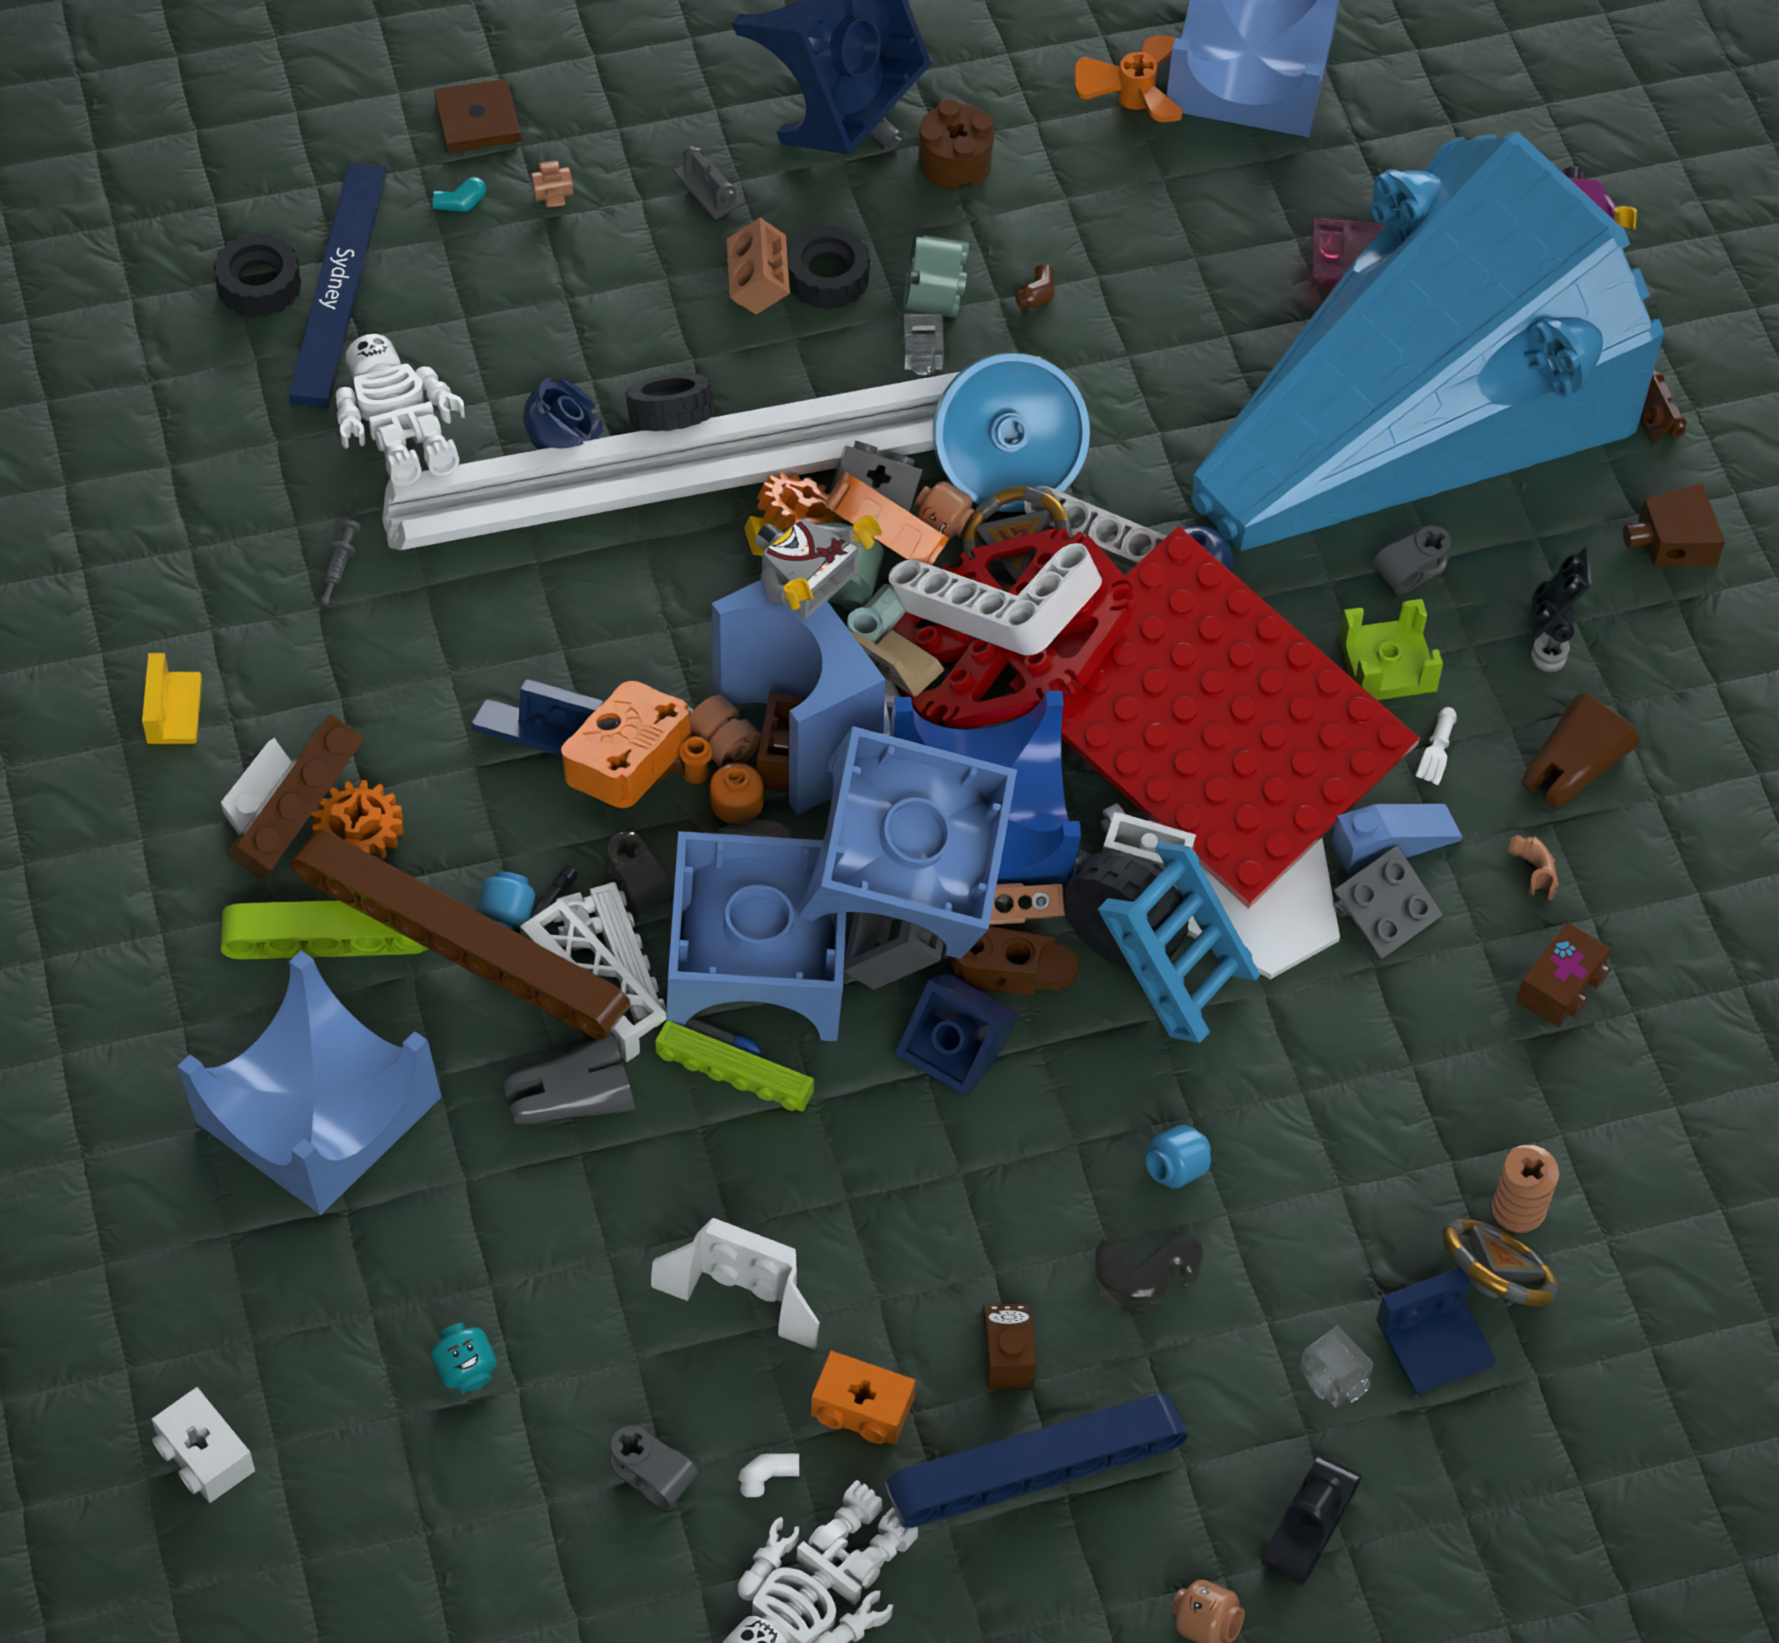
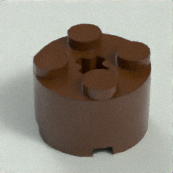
M954 99L942 100L938 107L929 111L920 124L918 160L926 179L946 189H960V184L972 182L971 186L982 182L988 176L992 167L994 127L991 115L982 112L976 107L961 104Z

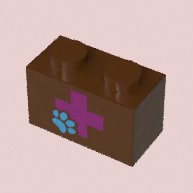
M1568 922L1523 978L1516 1001L1559 1028L1569 1015L1573 1018L1578 1016L1588 1000V996L1585 994L1591 986L1598 989L1605 981L1611 969L1606 965L1611 948Z

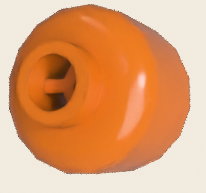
M731 763L719 768L715 772L710 783V802L715 815L722 821L735 825L748 823L759 815L764 804V784L761 775L755 768L748 764Z

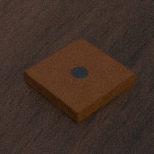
M507 78L434 89L435 102L447 153L521 141Z

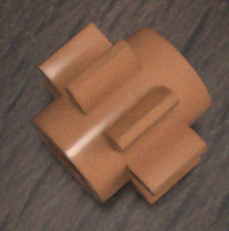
M558 161L539 163L540 172L531 173L535 201L545 200L547 208L565 205L564 197L573 195L569 167L559 169Z

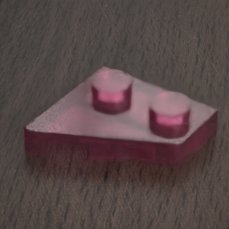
M1314 218L1312 225L1311 286L1335 287L1357 257L1386 226L1385 223Z

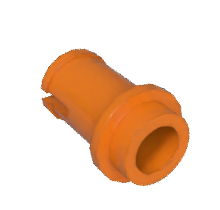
M690 737L680 747V758L684 762V779L691 784H701L709 776L708 763L712 758V747L702 737Z

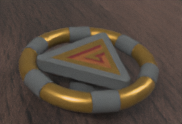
M1032 486L1005 488L991 494L977 506L966 525L962 550L963 553L968 554L970 559L973 560L974 557L969 549L978 547L977 540L979 534L989 545L1046 531L1052 517L1055 521V528L1058 531L1062 528L1066 529L1072 540L1071 521L1062 504L1047 491ZM1024 500L1046 509L984 523L1002 505L1013 501ZM1031 550L1029 553L1009 558L999 557L998 559L1015 581H1017L1036 556L1037 551ZM995 579L1005 592L1009 593L1014 584Z
M1471 1219L1452 1220L1443 1229V1243L1452 1260L1470 1276L1471 1284L1483 1294L1492 1298L1502 1297L1519 1305L1534 1307L1550 1305L1559 1293L1558 1284L1548 1265L1533 1250L1501 1229L1485 1222ZM1461 1235L1469 1236L1472 1250L1476 1252L1479 1261L1462 1245L1460 1241ZM1511 1281H1521V1284L1539 1282L1541 1288L1539 1290H1530Z

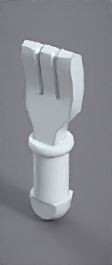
M1444 707L1438 713V721L1434 733L1429 739L1431 746L1423 752L1415 774L1416 777L1424 778V780L1431 781L1436 785H1439L1446 766L1447 755L1444 749L1449 746V736L1453 724L1457 720L1456 712L1451 707Z

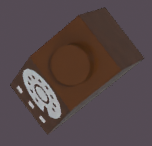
M1028 1303L983 1305L988 1390L1033 1389L1036 1358L1033 1321Z

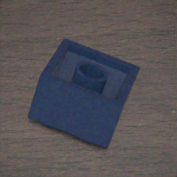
M947 972L929 979L894 1054L967 1096L1002 1051L1019 1013Z

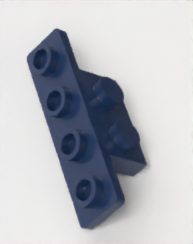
M526 679L520 690L519 708L492 700H485L472 722V729L493 737L562 756L561 747L577 732L604 701Z

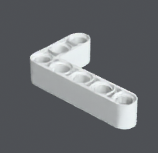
M1047 486L1035 487L1047 491L1062 504L1071 521L1072 538H1074L1078 531L1082 532L1084 537L1088 534L1108 558L1134 568L1167 537ZM1024 501V510L1027 514L1045 510L1042 506ZM1053 517L1050 520L1047 530L1055 528V521ZM1085 518L1083 524L1075 528L1076 523L1080 519ZM1118 531L1117 536L1112 541L1107 542L1109 536ZM1151 545L1150 550L1145 555L1140 556L1143 548Z
M1079 543L1062 547L1018 596L912 559L898 563L892 568L888 577L902 606L908 613L1022 655H1034L1044 650L1094 595L1102 582V578L1086 546Z

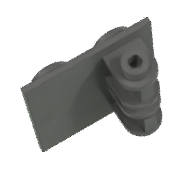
M1398 846L1393 847L1334 889L1338 895L1336 902L1333 904L1337 915L1340 917L1347 915L1353 918L1380 960L1443 916Z

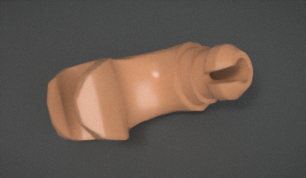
M1520 835L1511 837L1508 852L1513 856L1523 857V859L1528 860V863L1537 867V870L1532 874L1528 894L1534 896L1535 890L1545 889L1549 892L1548 899L1553 900L1558 888L1553 856L1544 843L1535 835L1534 838H1524Z

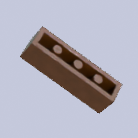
M330 714L321 721L226 855L259 879L269 873L365 738L333 714Z

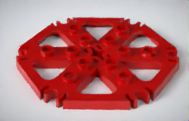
M1057 528L969 549L974 557L973 560L970 559L968 554L962 553L959 555L963 561L960 567L950 569L945 564L942 566V569L1004 591L1003 588L988 572V564L999 557L1009 558L1036 550V556L1009 591V593L1018 596L1062 547L1074 543L1083 544L1086 546L1098 572L1102 576L1101 586L1056 637L1091 628L1096 629L1079 653L1071 658H1061L1050 644L1037 654L1022 655L941 624L916 628V625L922 618L906 611L892 629L893 631L938 659L940 664L959 661L943 683L934 690H923L917 697H913L899 686L898 688L905 697H911L912 706L924 720L937 725L942 719L947 728L961 730L1024 716L1040 703L1045 691L1066 689L1073 695L1076 693V687L1072 681L1076 680L1083 688L1132 619L1130 615L1133 614V609L1128 600L1134 599V595L1128 579L1088 534L1084 537L1083 533L1079 531L1072 540L1066 529L1062 528L1058 531ZM1007 663L1011 665L1025 682L1024 688L1018 693L980 702Z

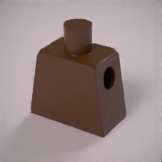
M1703 483L1693 484L1648 498L1643 504L1639 523L1626 524L1623 527V539L1626 547L1647 546L1653 564L1658 567L1717 566L1725 544Z

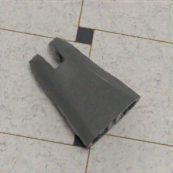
M610 1033L606 1039H595L557 1058L519 1070L503 1081L505 1097L508 1100L516 1101L510 1107V1114L514 1124H538L558 1119L607 1115L636 1110L629 1081L613 1033Z

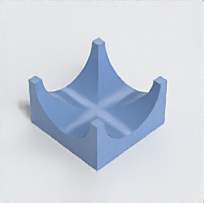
M1190 0L1181 39L1175 38L1172 47L1167 97L1179 105L1184 114L1309 137L1335 32L1340 0Z
M852 726L828 760L825 776L833 777L831 808L819 858L809 886L800 901L797 917L814 921L820 916L830 913L863 912L905 920L936 934L946 944L945 955L961 959L989 929L1017 770Z
M301 950L289 961L290 980L279 1011L269 1027L249 1049L234 1060L218 1067L205 1068L200 1061L190 1054L177 1067L196 1123L316 1213L322 1215L441 1098V1093L428 1040L417 1032H413L403 1042V1047H398L375 1035L339 1002L321 977L314 959Z

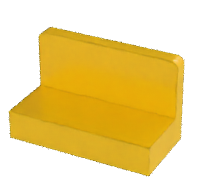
M148 653L142 717L147 744H195L198 736L202 676L200 672H169L165 653Z

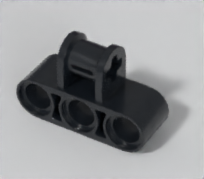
M1319 1454L1264 1553L1261 1565L1304 1586L1351 1502L1362 1475Z

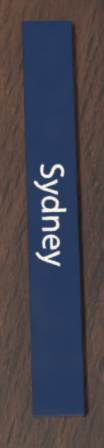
M348 163L289 394L290 403L329 408L387 176L386 166Z

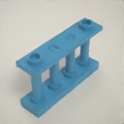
M1160 842L1155 848L1166 868L1134 902L1108 898L1098 908V911L1169 1036L1200 1043L1210 1032L1201 1017V1009L1231 976L1256 981L1260 973L1252 960L1250 950L1243 944L1201 868L1198 855L1190 846ZM1175 883L1184 900L1154 932L1147 921V913ZM1193 916L1202 932L1172 964L1165 953V945ZM1211 948L1219 965L1190 996L1183 985V977Z

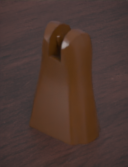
M1588 693L1577 694L1548 740L1527 767L1522 779V786L1531 793H1534L1553 775L1557 780L1549 789L1544 802L1555 809L1562 807L1575 798L1597 777L1633 751L1639 744V735L1631 723Z

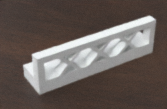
M561 899L520 926L521 935L596 976L617 977L622 983L621 990L630 1000V1005L643 1006L650 1013V1015L634 1026L623 1015L610 1032L614 1034L620 1056L626 1063L640 1053L639 1038L665 1021L666 1012ZM558 916H561L569 925L568 936L550 935L543 927ZM572 947L591 949L596 954L594 965L575 963L571 958Z

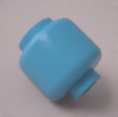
M505 871L496 872L495 877L484 880L476 911L512 931H519L520 926L530 920L535 900V891L528 885V879L524 876Z
M1185 1124L1175 1126L1155 1136L1149 1142L1145 1159L1146 1167L1156 1182L1172 1189L1180 1188L1202 1177L1209 1170L1211 1147L1207 1138L1195 1128Z

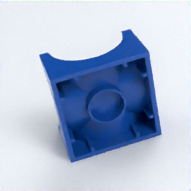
M1045 691L1042 700L1032 711L1012 722L991 728L974 730L951 729L932 724L921 718L914 711L911 697H895L889 736L1017 770L997 884L1022 883L1024 886L1062 884L1065 887L1073 876L1081 831L1079 821L1069 822L1064 799L1061 766V725L1064 706L1062 691Z

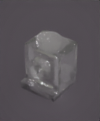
M904 314V370H913L918 375H930L936 369H943L944 339L942 314ZM912 331H934V334H912Z

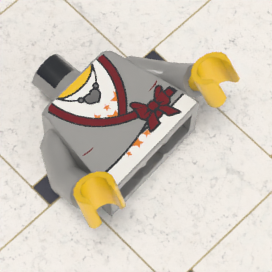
M872 515L864 516L857 520L854 526L846 528L815 525L804 519L798 520L785 533L770 523L763 526L755 538V544L765 550L762 554L761 581L768 601L773 605L790 606L792 611H795L802 619L806 620L858 573V546L862 545L864 549H870L874 545L872 537L883 534L876 518Z

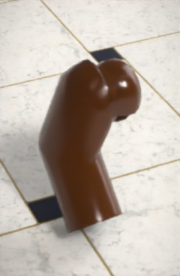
M1047 264L1037 266L1035 268V282L1026 285L1025 289L1017 291L1015 299L1021 309L1037 308L1049 303L1053 299L1054 270L1052 266Z

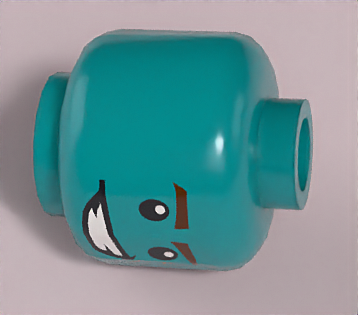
M457 1323L439 1333L441 1340L434 1345L430 1354L445 1387L458 1389L460 1394H465L486 1385L493 1379L491 1373L497 1367L498 1362L482 1329L478 1327L466 1329L464 1323Z

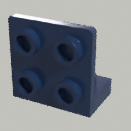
M1461 1268L1382 1297L1376 1321L1413 1392L1417 1395L1494 1366L1496 1359L1465 1303L1471 1280Z

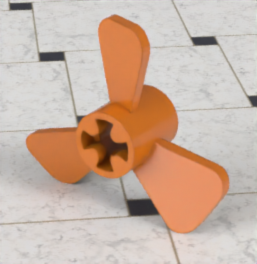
M1156 35L1146 39L1142 51L1127 54L1121 60L1120 66L1088 57L1079 59L1075 65L1076 94L1081 99L1087 100L1118 91V100L1126 108L1132 110L1146 108L1149 115L1159 122L1181 120L1182 108L1155 87L1157 67L1171 56L1176 37Z

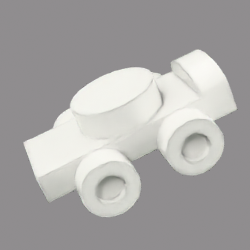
M581 892L556 899V902L561 899L595 936L603 932L600 917H589V913L596 912L592 896L582 898ZM558 916L554 919V922L563 921L564 926L558 927L559 935L568 936L569 925L561 916ZM572 947V948H573V951H577V950H580V949H584V948Z

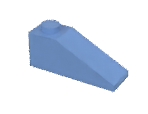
M1374 804L1338 815L1331 843L1349 876L1358 873L1395 846H1398L1405 858L1459 842L1462 840V835L1446 804Z

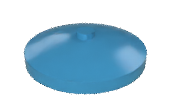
M1021 353L990 355L964 368L944 390L938 402L933 420L934 452L938 464L950 484L969 494L972 501L978 505L991 494L1013 486H1047L1063 493L1080 472L1088 452L1090 440L1088 411L1076 385L1062 370L1050 362ZM1024 500L1004 504L997 511H1025Z

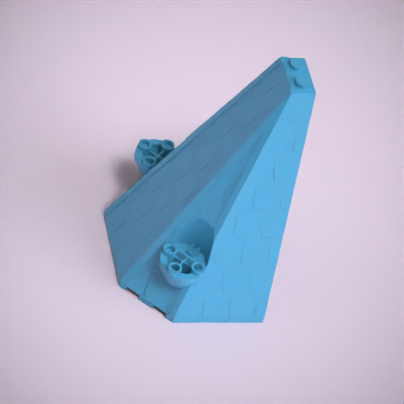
M1519 132L1509 133L1504 137L1498 138L1495 134L1480 135L1472 140L1457 137L1440 148L1424 171L1410 170L1400 172L1390 169L1375 178L1373 186L1375 202L1371 203L1370 212L1376 222L1380 224L1385 223L1386 226L1353 262L1193 475L1191 501L1195 509L1200 514L1206 515L1217 526L1222 537L1227 541H1231L1240 551L1621 440L1637 431L1664 337V330L1660 320L1654 319L1651 321L1643 300L1649 297L1650 294L1640 268L1631 270L1623 250V248L1630 245L1627 234L1619 224Z

